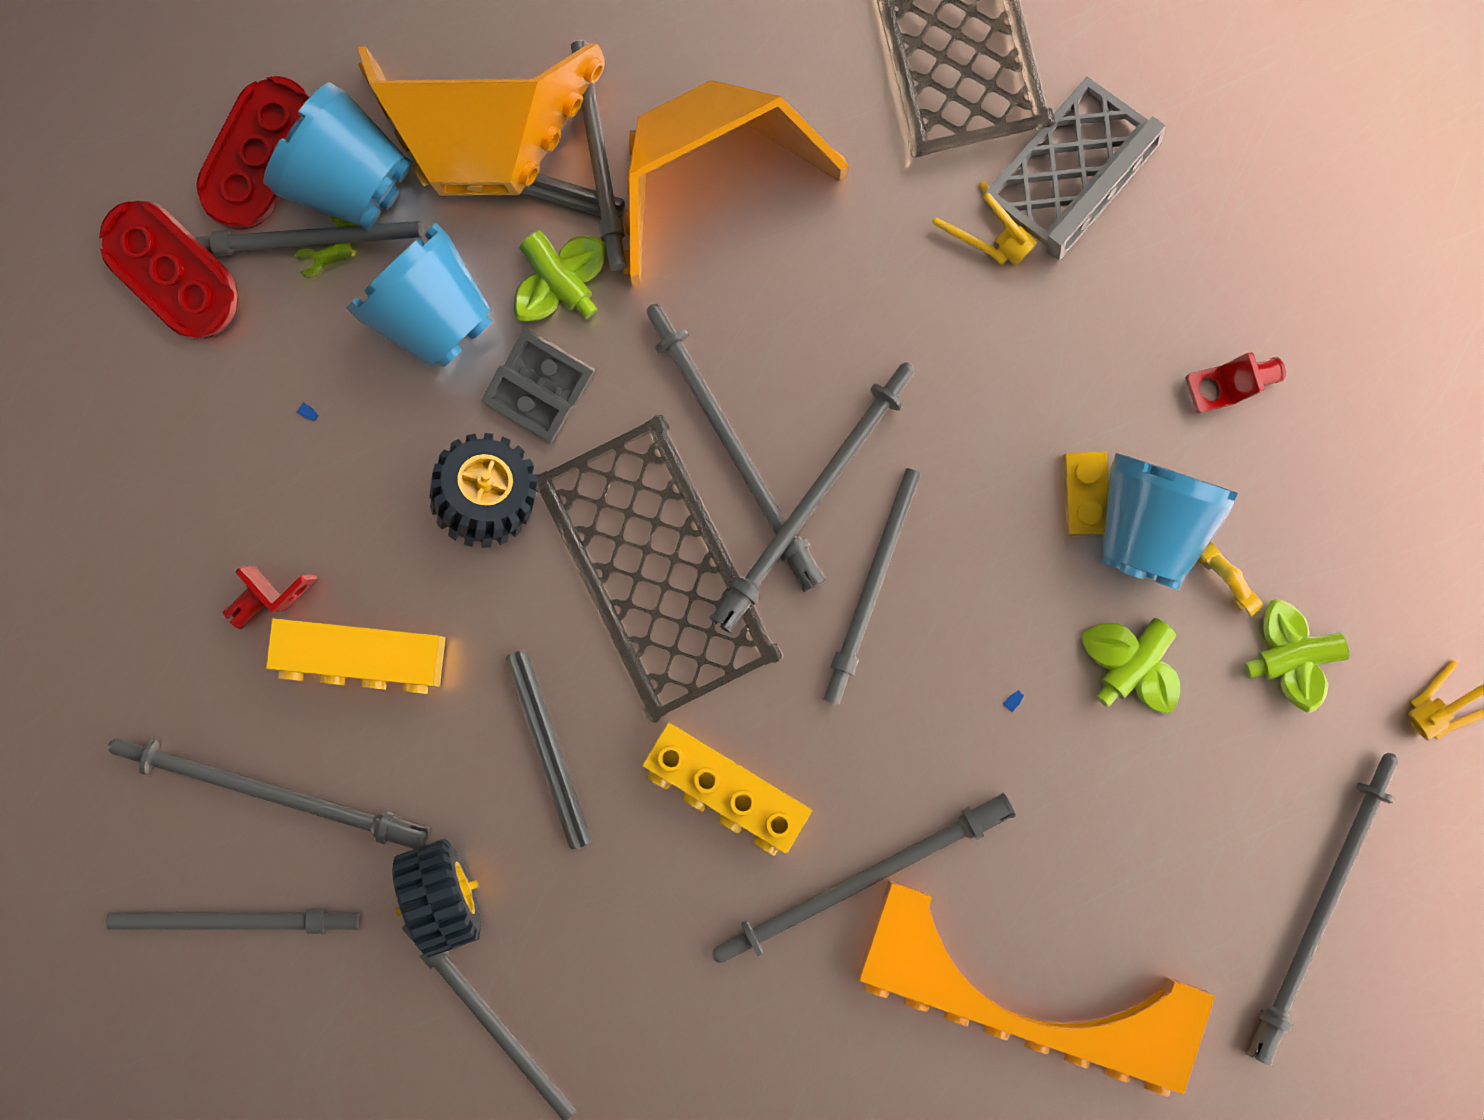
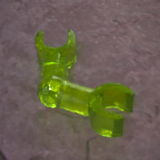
M330 215L336 227L356 226L354 223L345 220L341 221L339 218ZM351 243L334 244L316 252L307 248L299 250L294 255L299 261L307 258L314 259L312 267L301 271L300 274L305 278H314L320 274L324 266L340 260H347L352 254Z

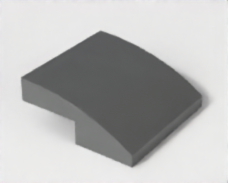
M523 329L505 364L499 366L481 402L551 443L577 405L596 369L533 331Z

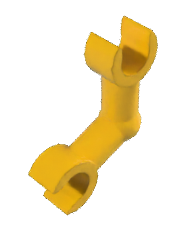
M1210 541L1198 561L1208 570L1212 569L1223 579L1234 594L1232 599L1239 610L1244 607L1249 616L1252 617L1263 608L1262 601L1248 587L1241 570L1229 563Z

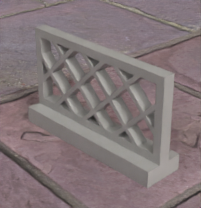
M1086 77L985 193H990L1015 223L1021 225L1027 232L1045 244L1047 252L1060 261L1161 145L1166 125L1153 116L1150 120H1147L1092 79ZM1088 92L1101 101L1102 112L1079 115L1078 103ZM1072 109H1073V114H1074V115H1073V116H1067V115L1072 111ZM1126 119L1136 127L1129 136L1111 138L1109 121ZM1104 122L1106 139L1082 141L1080 124ZM1075 125L1077 142L1053 144L1052 132L1058 126ZM1047 139L1048 145H1042L1044 141ZM1120 146L1113 154V147ZM1107 148L1108 161L1103 166L1085 167L1084 150ZM1078 151L1080 168L1056 170L1055 153ZM1049 154L1050 172L1027 173L1026 162L1031 156ZM1022 168V175H1016V173ZM1094 176L1087 184V177ZM1081 177L1082 190L1077 196L1059 197L1058 180ZM1052 180L1054 198L1030 200L1029 183ZM1023 184L1025 201L1008 203L998 194L1006 185ZM1061 206H1068V207L1061 213ZM1055 207L1056 220L1047 231L1033 221L1032 209ZM1026 210L1027 216L1020 211Z

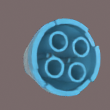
M329 82L321 86L298 111L302 117L292 126L286 140H279L267 165L263 184L268 186L272 193L283 199L354 223L368 231L377 221L381 213L380 208L383 207L389 210L397 199L400 189L395 187L397 181L401 182L412 167L413 161L408 159L347 92Z
M436 222L425 234L429 241L424 244L419 238L413 242L365 289L364 292L368 295V298L362 302L357 296L346 309L358 321L432 367L438 362L442 367H445L462 351L457 344L467 334L471 339L476 338L493 321L487 316L491 308L451 238Z
M1116 453L1110 468L1103 558L1101 562L1118 568L1125 574L1140 579L1145 577L1155 579V582L1179 590L1181 583L1185 580L1232 510L1238 493Z

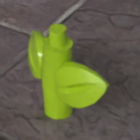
M541 230L528 236L521 243L519 249L526 256L536 273L521 281L514 296V315L517 320L528 322L543 319L556 311L560 300L570 311L577 309L585 319L593 316L598 309L589 299L592 296V292L584 282L593 279L602 269L606 256V244L604 241L592 236H577L569 239L560 249L559 254H557Z
M1271 600L1264 615L1263 631L1266 641L1273 648L1260 652L1257 660L1246 662V674L1249 679L1263 675L1267 681L1281 676L1280 684L1286 698L1299 709L1307 713L1313 712L1320 707L1328 692L1327 678L1318 665L1348 660L1349 648L1347 641L1341 632L1310 637L1307 619L1301 611L1283 600Z
M1158 618L1152 619L1138 640L1128 628L1117 623H1103L1086 630L1082 634L1085 649L1098 665L1110 670L1101 680L1104 687L1098 693L1096 699L1104 706L1110 707L1117 697L1125 699L1135 688L1138 698L1143 704L1158 712L1171 713L1179 700L1180 680L1176 671L1170 665L1160 660L1177 636L1174 630Z

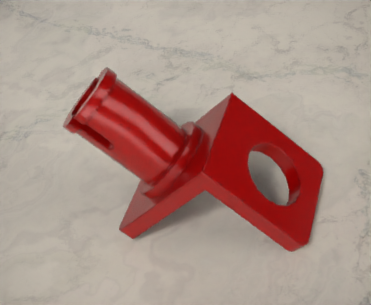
M1249 352L1221 366L1186 375L1185 379L1195 411L1200 414L1238 404L1263 392L1265 385L1284 381L1286 369L1279 357L1256 362L1253 352ZM1203 379H1210L1217 385L1218 397L1215 401H1209L1202 396L1200 384Z
M255 566L239 567L235 573L246 584L247 589L229 607L223 610V615L226 619L233 616L234 618L229 623L242 630L264 606L271 613L287 610L318 580V577L315 574L301 575L280 594Z

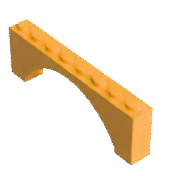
M889 880L857 975L859 981L865 983V991L884 998H888L889 992L904 996L905 1005L924 1012H928L929 1006L944 1010L945 1019L960 1025L968 1026L969 1020L984 1024L985 1033L1000 1039L1008 1040L1010 1034L1024 1038L1025 1047L1043 1054H1048L1050 1048L1066 1053L1065 1061L1083 1068H1088L1090 1062L1106 1067L1105 1075L1129 1083L1130 1076L1146 1081L1145 1089L1169 1097L1171 1090L1184 1095L1215 995L1166 977L1163 987L1145 1000L1124 1011L1104 1018L1084 1022L1058 1023L1021 1016L985 997L959 972L946 952L936 931L929 909L932 897L927 893Z

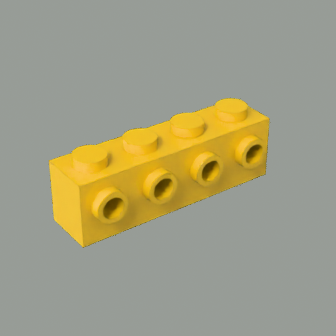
M272 618L266 669L279 670L278 679L303 681L304 673L319 674V683L345 685V679L348 677L362 679L361 687L386 690L387 682L403 683V692L428 694V686L440 687L446 638L438 635Z
M669 722L642 765L650 770L646 778L668 790L671 784L685 792L682 800L702 812L706 806H709L721 814L717 821L730 830L739 834L741 829L744 828L757 836L753 843L775 856L778 849L787 854L813 811Z

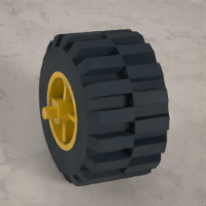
M475 433L467 435L465 443H462L459 439L453 441L450 445V451L444 449L441 452L438 464L435 463L432 472L429 499H431L430 509L432 515H437V525L441 530L449 527L448 536L456 541L461 536L465 538L464 545L473 547L474 541H480L482 548H490L492 540H497L498 544L502 545L508 542L509 534L516 537L521 532L523 524H527L537 493V474H532L534 465L531 459L523 460L525 451L519 445L514 449L509 447L511 440L503 436L500 442L493 440L494 434L484 433L483 439H477Z
M446 839L438 840L394 857L392 876L399 907L395 908L397 916H403L414 943L426 957L429 958L479 940L481 921L473 891L479 885L476 879L470 881L458 852Z

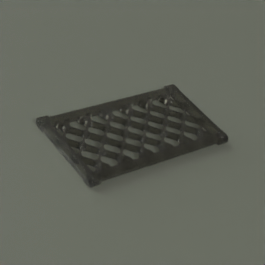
M876 0L911 136L908 144L912 157H921L938 151L1031 130L1036 131L1056 124L1052 108L1047 107L1020 0H1003L1005 11L996 19H992L977 10L981 0H975L970 5L961 0H942L933 13H927L913 4L914 0ZM947 3L955 5L966 13L961 24L956 28L940 21L937 17ZM913 12L927 21L919 36L901 33L898 20L902 19L906 13ZM972 17L986 23L991 28L985 39L981 42H976L962 33L965 24ZM932 26H936L951 35L950 41L942 51L930 47L922 40ZM1001 32L1006 35H1012L1015 48L1007 56H1000L987 48L986 44L993 33ZM960 40L975 49L976 53L967 65H961L947 56L949 49L955 41ZM918 49L934 56L937 60L927 74L911 71L908 57ZM980 55H986L1000 64L999 70L990 80L976 74L971 69ZM940 64H947L961 73L953 88H946L932 79ZM1005 69L1022 73L1025 86L1016 94H1011L996 84L997 79ZM965 78L975 80L986 89L976 103H971L956 92ZM926 87H932L946 96V100L937 112L920 108L917 95ZM991 92L997 93L1010 102V106L1002 117H995L981 107L983 101ZM951 101L958 102L971 112L962 126L950 123L941 115ZM1014 107H1021L1032 111L1033 117L1006 122V118ZM975 116H981L994 124V126L966 131V128ZM923 118L928 121L926 124H924ZM937 124L955 133L954 135L928 140L927 133Z
M656 415L651 420L645 422V424L558 467L537 474L538 483L536 487V495L541 494L645 706L642 711L648 723H656L667 713L764 665L766 666L772 662L777 663L784 657L778 643H772L752 604L742 616L745 626L736 638L717 633L714 622H712L709 628L705 629L690 624L687 620L691 605L695 600L713 604L717 609L730 592L729 585L732 580H738L740 577L667 432L670 427L664 415ZM649 433L654 441L645 454H639L624 447V445ZM657 449H658V451H659L661 457H658V456L655 455V451H656ZM614 450L616 451V456L609 472H602L588 466V463ZM628 454L643 460L644 463L638 480L629 481L615 475L621 455ZM651 463L665 464L672 477L666 488L662 491L647 487L642 483L647 466ZM579 469V475L572 490L556 489L553 480ZM586 472L603 476L607 480L602 497L598 500L580 495L578 492L581 480ZM614 481L630 485L634 488L630 505L626 509L606 503L607 493L611 483ZM675 485H676V487H677L679 493H675V492L673 491V488H674ZM642 490L657 494L662 498L658 513L654 518H648L633 511L637 495ZM560 497L566 498L565 504H563ZM578 499L597 505V512L592 525L589 527L574 526L567 512ZM667 500L684 501L690 516L682 527H675L661 521L660 517ZM605 508L623 513L625 516L621 531L617 536H611L596 529L601 511ZM631 518H638L652 524V530L645 545L641 546L624 539V533ZM693 522L695 523L698 530L692 529L691 524ZM658 527H665L680 534L676 550L673 554L668 555L651 548V543ZM578 533H583V534H584V540H583V541L581 540V538H580V536H579ZM594 536H601L615 542V549L609 563H592L586 547ZM686 536L702 537L709 552L706 553L701 563L694 564L679 558V551ZM622 545H628L643 552L637 572L630 573L615 567L614 562ZM655 554L670 560V567L663 582H656L642 576V569L648 555ZM711 558L713 559L716 567H713L709 564ZM678 563L694 567L698 570L694 587L689 592L674 588L669 584L673 568ZM598 569L602 571L601 578L599 577L596 571ZM617 572L633 578V586L627 600L610 599L603 584L608 581L612 573ZM706 572L712 574L720 573L727 587L722 593L721 598L717 601L701 597L697 594L701 576ZM644 581L661 588V594L655 609L648 610L633 604L632 599L639 582ZM667 591H674L688 597L689 602L683 618L675 619L660 612V606ZM614 606L620 607L621 612L619 615ZM636 609L651 615L652 620L645 637L628 636L621 621L626 618L629 610ZM659 618L675 622L679 625L678 635L674 645L671 647L655 643L650 638L655 621ZM687 627L702 631L707 635L703 652L699 656H693L678 649L682 632ZM747 632H749L752 641L746 638ZM713 637H720L734 643L735 648L728 665L723 666L706 659V652ZM632 643L638 644L639 649L637 652ZM649 646H655L670 653L666 670L661 675L647 674L640 660V657L644 655L646 648ZM756 646L761 657L735 669L733 663L739 647ZM677 655L697 661L698 667L690 684H684L669 677L672 661ZM709 664L725 671L724 676L700 688L697 687L696 681L703 665ZM651 680H655L657 682V687L655 689L652 685ZM667 683H673L688 690V694L665 705H662L658 697Z

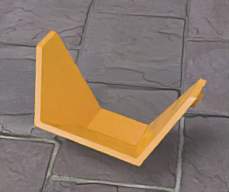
M594 43L587 44L533 79L386 80L380 66L366 46H356L362 61L358 66L366 81L375 92L376 100L383 113L395 125L397 130L394 133L406 153L410 151L415 158L416 163L412 167L424 187L431 184L440 196L520 195L525 186L528 187L535 181L540 169L539 163L547 151L551 152L557 146L561 137V128L568 117H574L579 111L583 102V93L590 83L593 84L599 79L604 69L605 60L599 44Z
M709 80L638 117L636 130H630L629 155H632L627 176V194L629 195L630 210H626L625 234L630 235V250H624L626 268L623 269V274L630 275L632 287L641 283L646 173L744 123L838 181L847 178L849 165L845 162L846 159L839 152L832 149L781 96Z

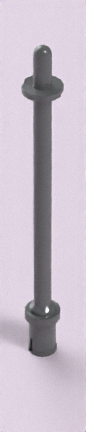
M651 304L647 308V315L662 339L655 346L657 353L669 351L775 534H777L787 520L682 342L689 336V333L686 329L676 332L662 307L658 304ZM795 536L780 558L782 562H788L802 586L803 592H806L827 578L823 575L808 550V547L811 545L807 538L802 539L800 536Z
M908 362L902 363L885 387L879 384H874L871 387L870 391L876 399L746 577H741L738 580L733 579L730 583V592L716 611L709 617L715 624H721L719 626L721 629L731 634L733 628L749 606L757 604L760 600L758 594L762 581L889 408L900 411L903 407V403L897 396L914 374L912 364Z
M113 739L108 744V750L113 755L140 762L139 773L149 774L154 767L370 831L373 837L376 838V842L384 845L389 841L416 849L425 846L429 835L430 826L395 817V812L386 810L384 813L372 815L160 751V741L156 739H150L146 746L122 739Z
M1386 753L1382 756L1370 785L1358 783L1356 788L1365 794L1364 799L1274 1004L1267 1007L1266 1011L1261 1010L1258 1018L1262 1020L1246 1054L1269 1066L1273 1064L1272 1061L1285 1031L1290 1033L1293 1024L1289 1023L1291 1020L1289 1011L1381 802L1393 803L1395 799L1393 796L1385 793L1398 765V758L1393 753Z
M1001 793L1000 796L973 810L967 807L961 811L962 815L959 816L957 823L755 928H752L748 921L742 922L745 933L716 947L712 953L713 959L717 963H723L751 948L754 949L757 956L763 954L760 943L964 837L970 839L974 837L976 840L984 837L983 832L1010 818L1016 817L1010 801L1004 793Z

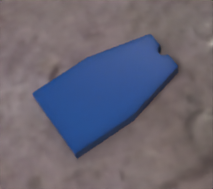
M304 402L297 411L301 416L316 421V418L319 416L312 407Z
M1018 690L1009 696L1003 704L1013 712L1020 704L1024 695Z

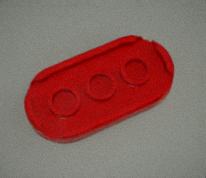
M282 76L266 77L267 79L254 81L241 91L200 169L196 187L201 206L212 220L223 227L244 230L258 226L270 217L281 197L272 193L268 186L263 184L264 174L279 140H286L292 126L302 117L298 111L310 98L298 83Z
M136 200L120 203L107 213L101 224L99 238H102L103 249L100 248L104 263L171 330L181 336L208 338L219 334L231 323L238 306V290L234 278L227 268L167 210L153 202Z

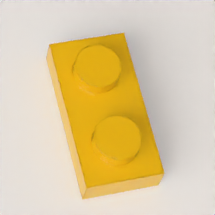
M1107 451L1065 453L1063 460L1067 536L1104 535L1109 488Z

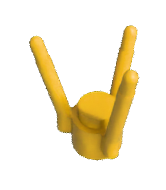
M980 181L979 187L985 193L990 186L985 181ZM985 193L983 198L1006 226L994 240L1000 245L998 248L937 217L932 220L935 226L992 256L1000 265L1009 259L1016 266L1038 242L1021 225L1012 220L990 193Z
M1456 660L1450 661L1423 693L1410 701L1414 709L1407 713L1408 719L1425 740H1430L1433 737L1438 740L1448 732L1484 718L1483 708L1450 721L1454 718V712L1484 695V684L1449 705H1446L1440 698L1434 701L1430 700L1457 668L1458 662Z

